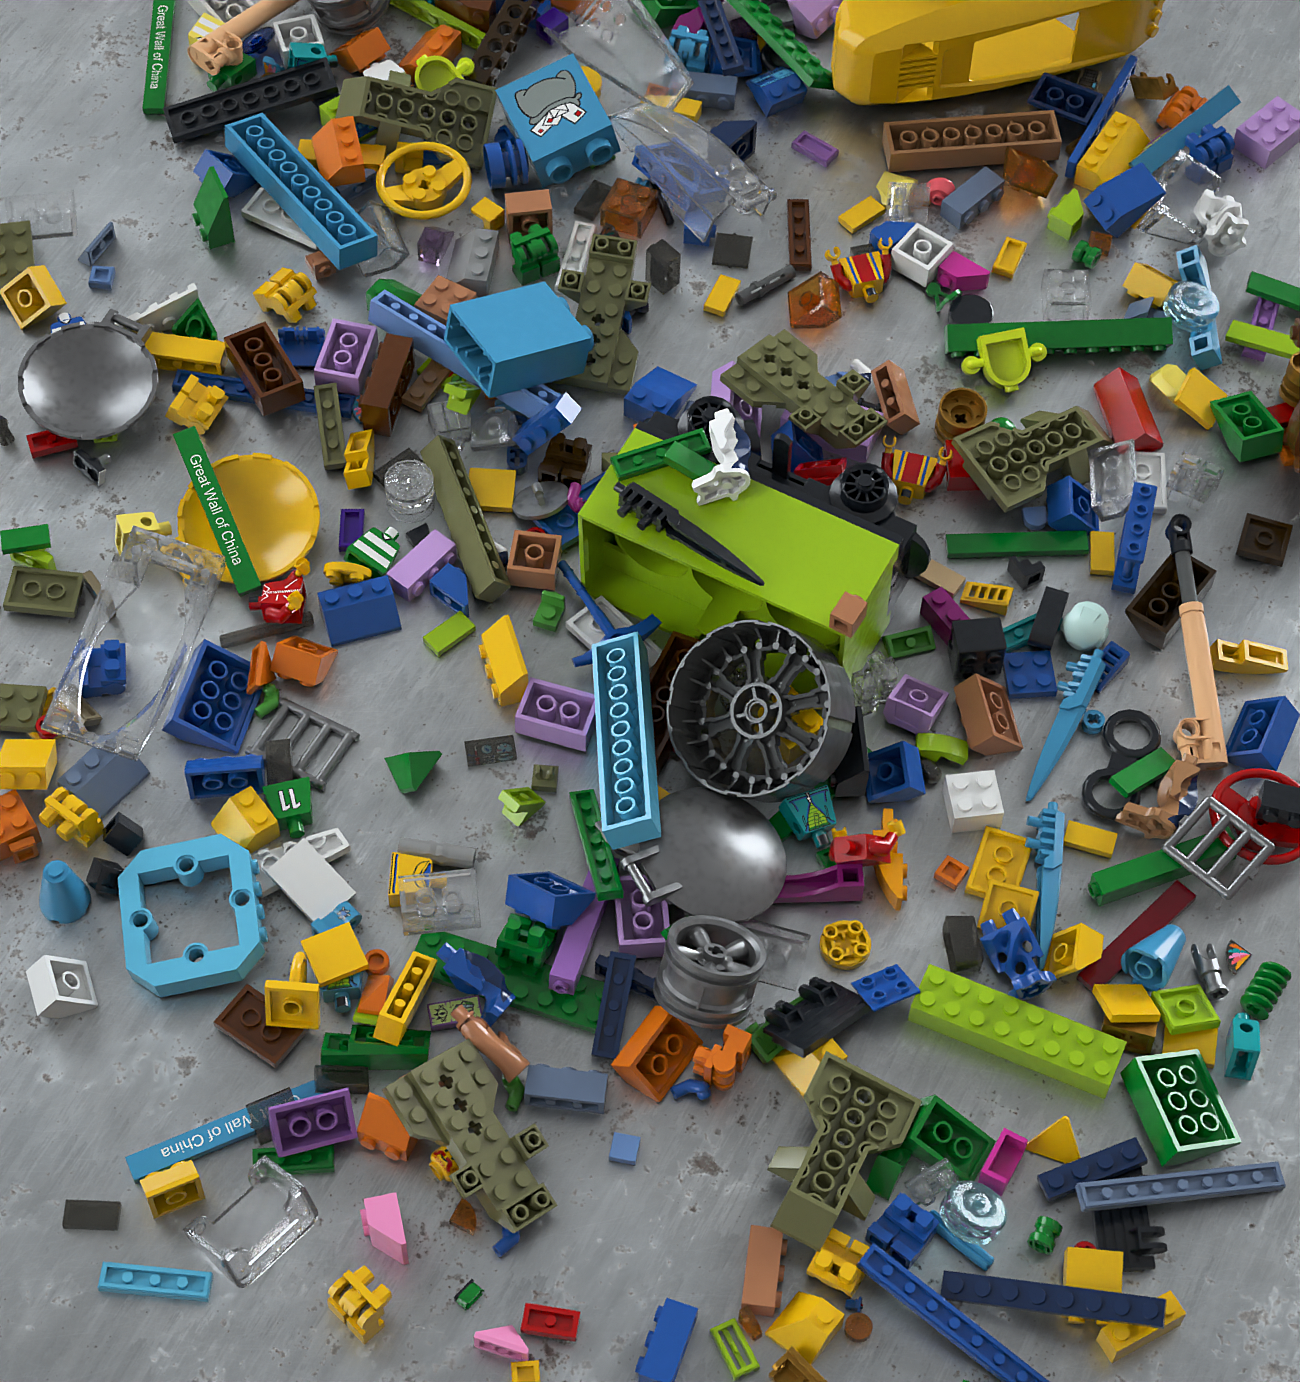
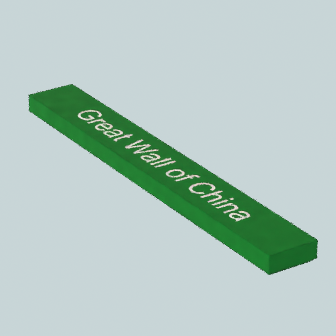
M153 0L142 107L143 114H164L163 108L166 106L176 0Z
M193 426L174 433L173 437L239 596L242 597L262 589L196 427Z

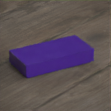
M341 509L339 552H346L348 546L364 534V509Z

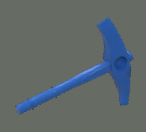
M565 560L558 563L563 576L567 578L576 594L584 602L592 617L605 634L599 642L637 631L644 641L662 623L651 614L638 624L615 629ZM592 648L583 655L572 658L574 667L593 664Z

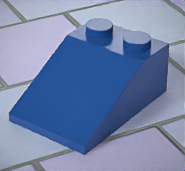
M1141 162L1099 185L1083 201L1105 231L1118 238L1157 203L1166 192L1144 163Z
M657 366L638 380L624 397V416L637 422H643L647 418H651L655 411H659L675 418L697 388V384Z

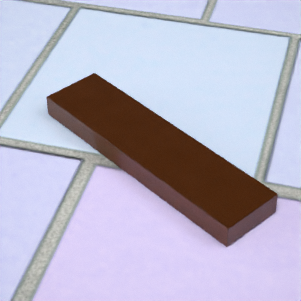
M787 199L789 264L793 266L795 271H811L809 199Z

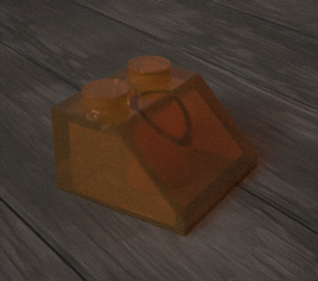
M1007 146L1003 178L1009 183L1008 187L1015 191L1025 190L1028 195L1034 198H1038V196L1047 198L1058 174L1043 159Z
M822 271L788 292L790 327L793 329L826 328L842 318L839 283Z

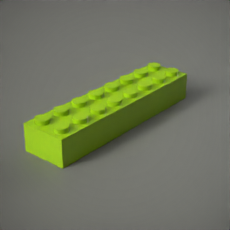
M931 964L928 965L919 986L921 993L915 995L910 1006L908 1021L1100 1098H1106L1124 1052L1126 1041Z

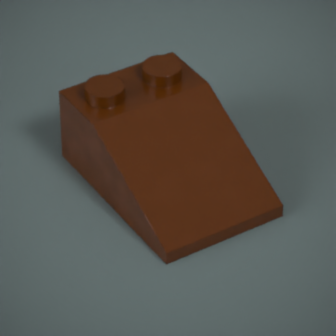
M434 0L435 7L484 33L488 32L496 18V0Z

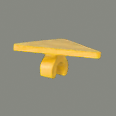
M1067 1116L1061 1117L1028 1141L1026 1146L1028 1151L1065 1164L1081 1158L1072 1126Z

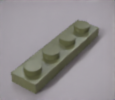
M330 383L313 386L325 470L344 468L347 463L344 456L346 447L337 384Z

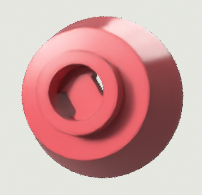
M943 177L934 178L926 185L929 201L937 206H941L942 200L956 190L954 184Z

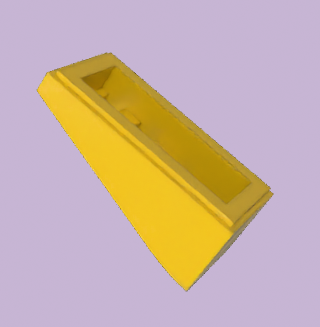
M967 581L960 603L1006 616L1014 588ZM971 590L975 591L974 597L969 596ZM980 593L984 594L983 598H978Z

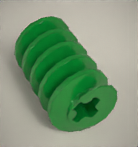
M1267 961L1261 963L1254 978L1246 988L1245 994L1241 996L1240 1004L1242 1008L1253 1018L1258 1020L1268 1019V1013L1272 1012L1273 1005L1278 1002V997L1283 993L1282 989L1286 988L1287 981H1290L1292 978L1291 972L1275 962Z

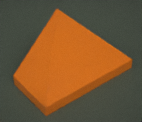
M260 641L252 650L246 694L251 695L266 684L276 680L275 672L270 671L272 662L267 644L264 641Z
M368 975L357 1012L379 1016L391 993L394 978L390 975Z

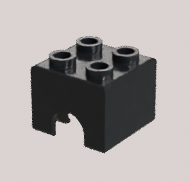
M1000 617L952 621V639L948 641L947 650L953 678L967 679L975 673L981 676L985 675L986 677H994L1001 674L1007 645Z

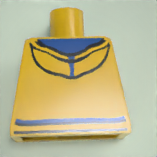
M392 852L388 890L389 906L400 907L430 903L432 889H447V874L433 873V861L429 858Z

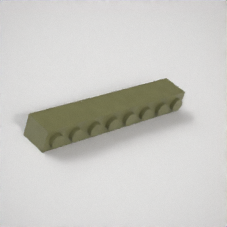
M437 435L420 451L423 464L427 469L430 483L435 490L437 501L448 524L451 538L456 544L458 556L462 561L473 595L477 599L493 603L511 585L454 440Z

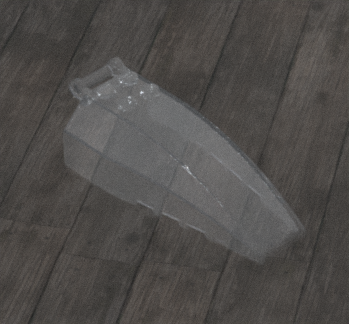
M582 0L575 10H571L568 14L576 22L575 26L561 33L545 27L544 31L569 55L573 53L578 61L666 117L671 114L694 84L679 56L640 0H594L581 17V14L592 1Z
M637 103L608 115L614 131L624 141L630 153H635L639 159L638 164L641 168L645 167L650 174L651 182L659 186L662 191L661 195L669 207L702 243L706 242L715 220L729 206L732 205L741 214H745L751 208H754L760 216H763L769 203L777 198L775 189L768 188L719 138L698 123L677 112L652 104Z

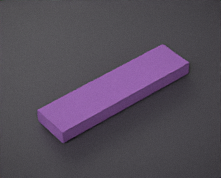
M1258 297L1251 325L1273 330L1280 304ZM1245 346L1242 353L1243 357L1264 362L1266 352Z

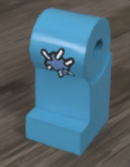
M348 901L342 902L323 919L320 920L318 918L311 923L312 936L347 922L354 929L361 922L362 915Z

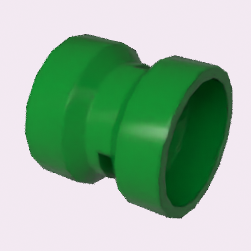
M1081 240L1073 251L1072 260L1085 264V267L1093 269L1101 257L1102 250L1098 247H1091L1088 242Z
M1039 1216L1034 1225L1036 1230L1030 1234L1027 1243L1035 1251L1043 1254H1052L1056 1245L1054 1242L1055 1238L1060 1236L1063 1227L1059 1222L1050 1217Z

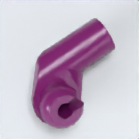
M572 482L567 494V503L574 512L579 513L586 500L583 502V498H579L582 486L579 483Z

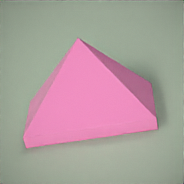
M513 1325L475 1332V1347L517 1361H529V1349Z

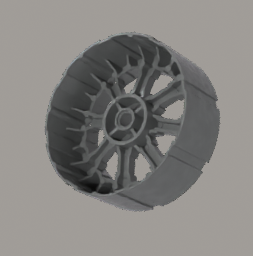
M742 620L723 625L707 634V637L700 642L698 641L687 652L680 662L669 690L671 692L669 701H667V726L671 743L677 756L681 758L684 763L683 766L695 779L706 787L725 795L759 802L775 803L783 802L786 798L815 789L814 786L820 782H825L839 766L848 750L853 735L851 728L852 723H855V699L844 667L839 665L836 661L838 658L831 650L815 638L773 622ZM778 652L787 654L782 667L774 677L768 680V677L765 676L764 668L766 654ZM745 662L748 680H746L745 686L740 687L734 684L729 676L738 665ZM807 668L815 675L814 679L818 688L804 694L788 695L791 689L789 686L799 672H803ZM713 674L719 676L717 682L712 681ZM719 694H722L730 700V711L727 714L715 717V703ZM773 695H775L777 699L776 702L772 701ZM763 706L764 713L759 718L758 710ZM814 708L822 709L823 726H820L819 733L816 735L797 726L798 723L792 719V716L800 714L799 711ZM758 724L759 732L755 733L754 727ZM708 729L709 734H702V731ZM730 730L738 731L733 749L726 756L721 749L718 737L721 736V733ZM780 736L798 744L807 753L797 766L793 765L788 768L786 763H783L779 749L781 745ZM757 745L764 757L766 775H753L745 771L749 754L752 748H755ZM732 776H733V778H735V780H734L733 783L731 782V777H732Z

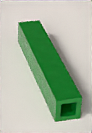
M1229 826L1225 828L1226 832L1235 841L1236 838ZM1206 834L1178 843L1175 848L1187 856ZM1217 837L1195 863L1203 870L1211 868L1228 848ZM1160 849L1092 873L1088 890L1093 899L1096 898L1099 906L1191 875L1192 873Z

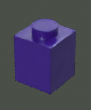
M555 7L536 19V35L549 45L554 44L569 33V17Z

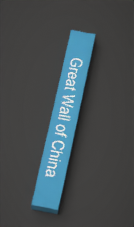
M324 1075L125 1157L135 1184L152 1172L165 1171L177 1162L195 1160L270 1129L268 1119L269 1107L334 1091L328 1076Z

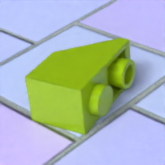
M1073 188L1068 195L1064 194L1057 207H1052L1047 215L1049 219L1047 229L1068 241L1081 228L1084 215L1077 189Z

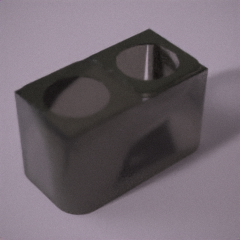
M946 916L942 933L950 972L956 974L980 971L983 963V953L975 917Z

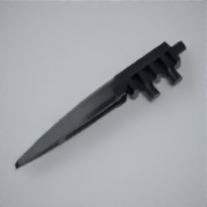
M620 482L615 484L613 490L619 493L618 506L620 508L617 510V514L620 517L624 518L628 513L634 511L636 512V518L640 520L637 523V527L643 531L652 524L656 525V531L659 533L665 528L666 536L672 540L676 539L722 568L752 583L764 586V581L744 562L705 531L681 516L676 508L635 482L628 484L627 487Z

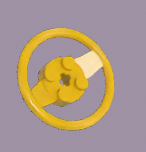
M416 142L396 149L383 160L376 175V189L386 207L403 217L418 220L439 218L451 213L465 201L472 185V173L464 157L451 147L435 142ZM435 151L453 159V161L438 170L432 165L415 169L403 176V184L385 188V175L389 167L398 158L408 153ZM463 177V186L460 193L454 200L443 206L447 191Z

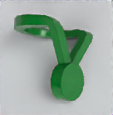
M935 282L929 283L926 287L927 295L934 297L937 312L942 310L949 300L953 301L962 295L960 289L952 292L950 295L941 292L940 285ZM939 296L945 298L941 303L939 300Z

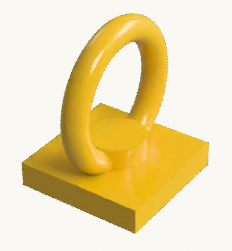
M300 951L293 957L289 982L266 980L265 982L266 1026L319 1030V984L307 983V958L305 953Z

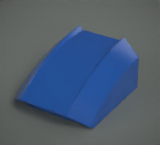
M734 37L744 64V72L729 76L743 77L762 73L761 51L758 43L754 40ZM711 43L709 74L723 75Z

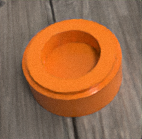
M373 949L365 954L369 964V969L365 971L369 975H383L388 971L390 962L389 956L385 951Z

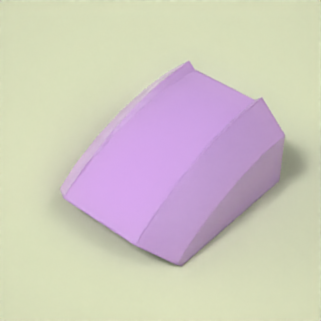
M905 674L888 696L883 714L889 724L897 725L915 733V735L918 733H928L941 712L949 693Z

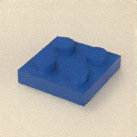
M1049 650L1005 653L1002 667L1009 699L1053 697L1057 695V685Z

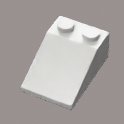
M187 0L200 17L203 13H206L224 23L254 5L251 0Z

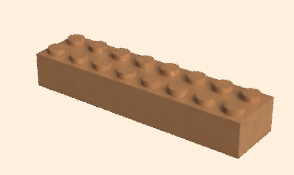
M1054 110L884 122L882 135L888 172L1058 160L1062 144Z

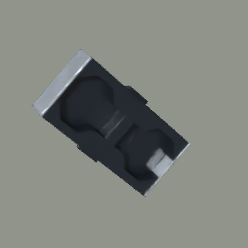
M79 448L74 451L73 465L97 486L105 483L106 469L102 466L109 463L111 457L108 454H104L98 458H92L83 449Z

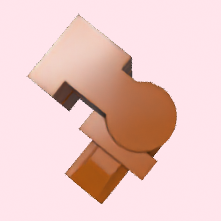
M1184 86L1170 97L1158 115L1159 117L1156 122L1163 129L1167 127L1172 129L1207 102L1208 99L1206 97L1201 98L1195 88Z
M727 1024L723 1032V1049L718 1044H715L712 1050L702 1045L698 1046L693 1056V1062H695L693 1073L703 1076L704 1081L710 1085V1088L713 1084L716 1089L721 1091L731 1089L735 1083L736 1072L742 1074L751 1056L752 1034Z

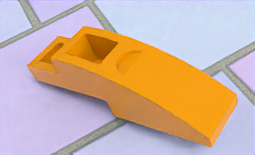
M883 808L881 830H873L872 835L885 837L887 832H890L887 823L890 821L896 823L898 819H893V809ZM897 841L890 852L891 863L873 865L887 900L895 910H901L902 901H907V886L903 885V878L907 879L908 864L903 863V853H897Z

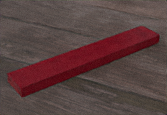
M1176 880L1103 950L1099 960L1086 966L1077 975L1076 979L1091 992L1094 984H1109L1123 970L1121 957L1126 950L1164 926L1171 924L1195 901L1197 895Z

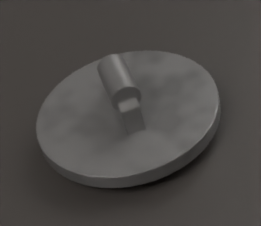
M555 481L534 482L515 496L512 505L513 511L516 516L525 520H539L550 517L561 511L568 504V488L564 484Z

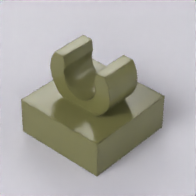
M534 764L531 789L533 791L557 792L559 766Z

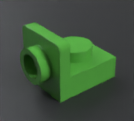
M543 590L540 606L533 619V626L556 632L566 610L565 596L557 592Z
M754 1022L744 1031L752 1034L751 1048L761 1062L765 1064L784 1048L772 1042L771 1036L763 1033V1028L769 1025L768 1022L761 1024Z

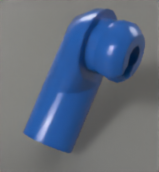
M688 1079L670 1087L675 1099L689 1093H697V1097L700 1100L711 1096L710 1085L706 1081Z
M502 1226L503 1238L492 1246L494 1252L499 1257H502L519 1242L520 1230L512 1233Z

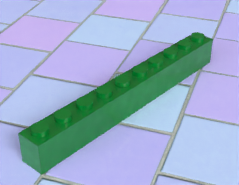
M1172 317L947 324L944 327L945 355L951 354V358H963L965 354H974V357H980L976 342L979 336L1023 327L1028 348L1034 343H1041L1046 347L1047 355L1055 354L1054 351H1063L1065 355L1077 354V350H1086V354L1099 353V350L1108 349V353H1120L1122 349H1130V352H1143L1144 348H1153L1154 352L1166 351V347L1173 345Z

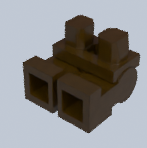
M564 433L555 435L551 438L543 462H540L538 467V482L561 481L568 490L572 482L579 483L581 486L584 485L591 465L592 445L587 444L585 438L577 437L574 440L566 439Z

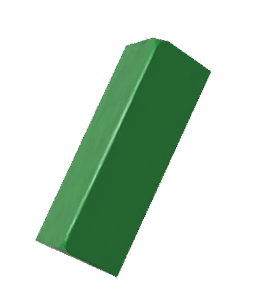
M676 441L668 449L662 461L692 480L712 472L714 466H717Z

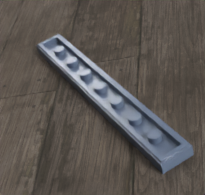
M1277 1161L1077 1183L1075 1189L1081 1211L1089 1212L1283 1190L1286 1184Z

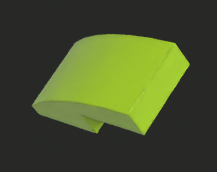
M918 733L915 737V746L919 748V754L924 758L937 762L942 756L961 765H964L968 760L967 741L935 733Z

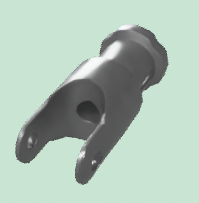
M1192 944L1191 954L1199 978L1204 982L1207 998L1209 1000H1218L1225 997L1229 991L1223 985L1221 979L1222 971L1213 945H1207L1206 951L1209 958L1207 959L1199 953L1197 945Z

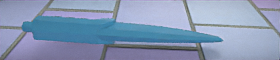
M1095 649L1092 656L1082 654L1080 657L1081 662H1067L1066 671L1073 672V681L1068 683L1059 681L1057 684V690L1064 692V699L1039 757L1026 801L1032 800L1043 785L1087 710L1106 666L1102 660L1104 652L1100 649Z
M1053 801L1048 803V809H1042L1038 817L1028 816L1026 825L1037 827L1039 833L1036 839L1027 837L1025 847L1035 849V852H1037L1035 863L1042 864L1037 868L1036 872L1037 891H1039L1036 903V940L1044 954L1041 958L1037 957L1039 970L1045 967L1053 936L1063 861L1065 813L1058 811V803Z

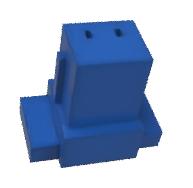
M862 1297L856 1300L846 1299L845 1309L854 1310L860 1316L861 1309H863Z

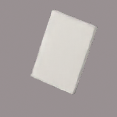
M1137 451L1118 453L1120 512L1129 510L1134 482L1157 486L1153 513L1166 514L1168 507L1165 453Z
M305 838L300 840L266 870V874L311 922L318 918L320 920L323 919L340 903L349 901L356 895V892Z

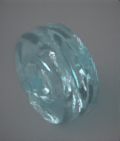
M1180 281L1174 284L1163 301V310L1166 317H1172V324L1188 332H1202L1207 330L1208 324L1217 317L1219 302L1214 293L1204 285L1193 281Z
M964 1180L954 1183L940 1203V1217L946 1228L954 1236L970 1244L984 1245L991 1243L998 1237L1007 1221V1210L1002 1199L992 1189L979 1182Z

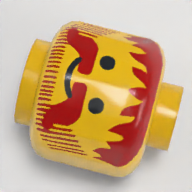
M440 1146L432 1152L429 1167L440 1181L452 1182L449 1175L459 1170V1167L448 1149Z

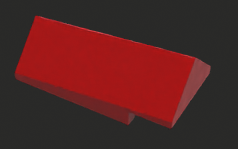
M1118 367L1093 384L1110 439H1114L1118 453L1163 447L1164 443L1139 381L1135 376Z
M847 457L803 462L796 467L794 474L807 480L811 478L827 486L832 485L833 481L845 471Z

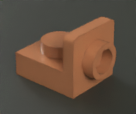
M321 250L305 256V262L316 280L336 273L335 265Z

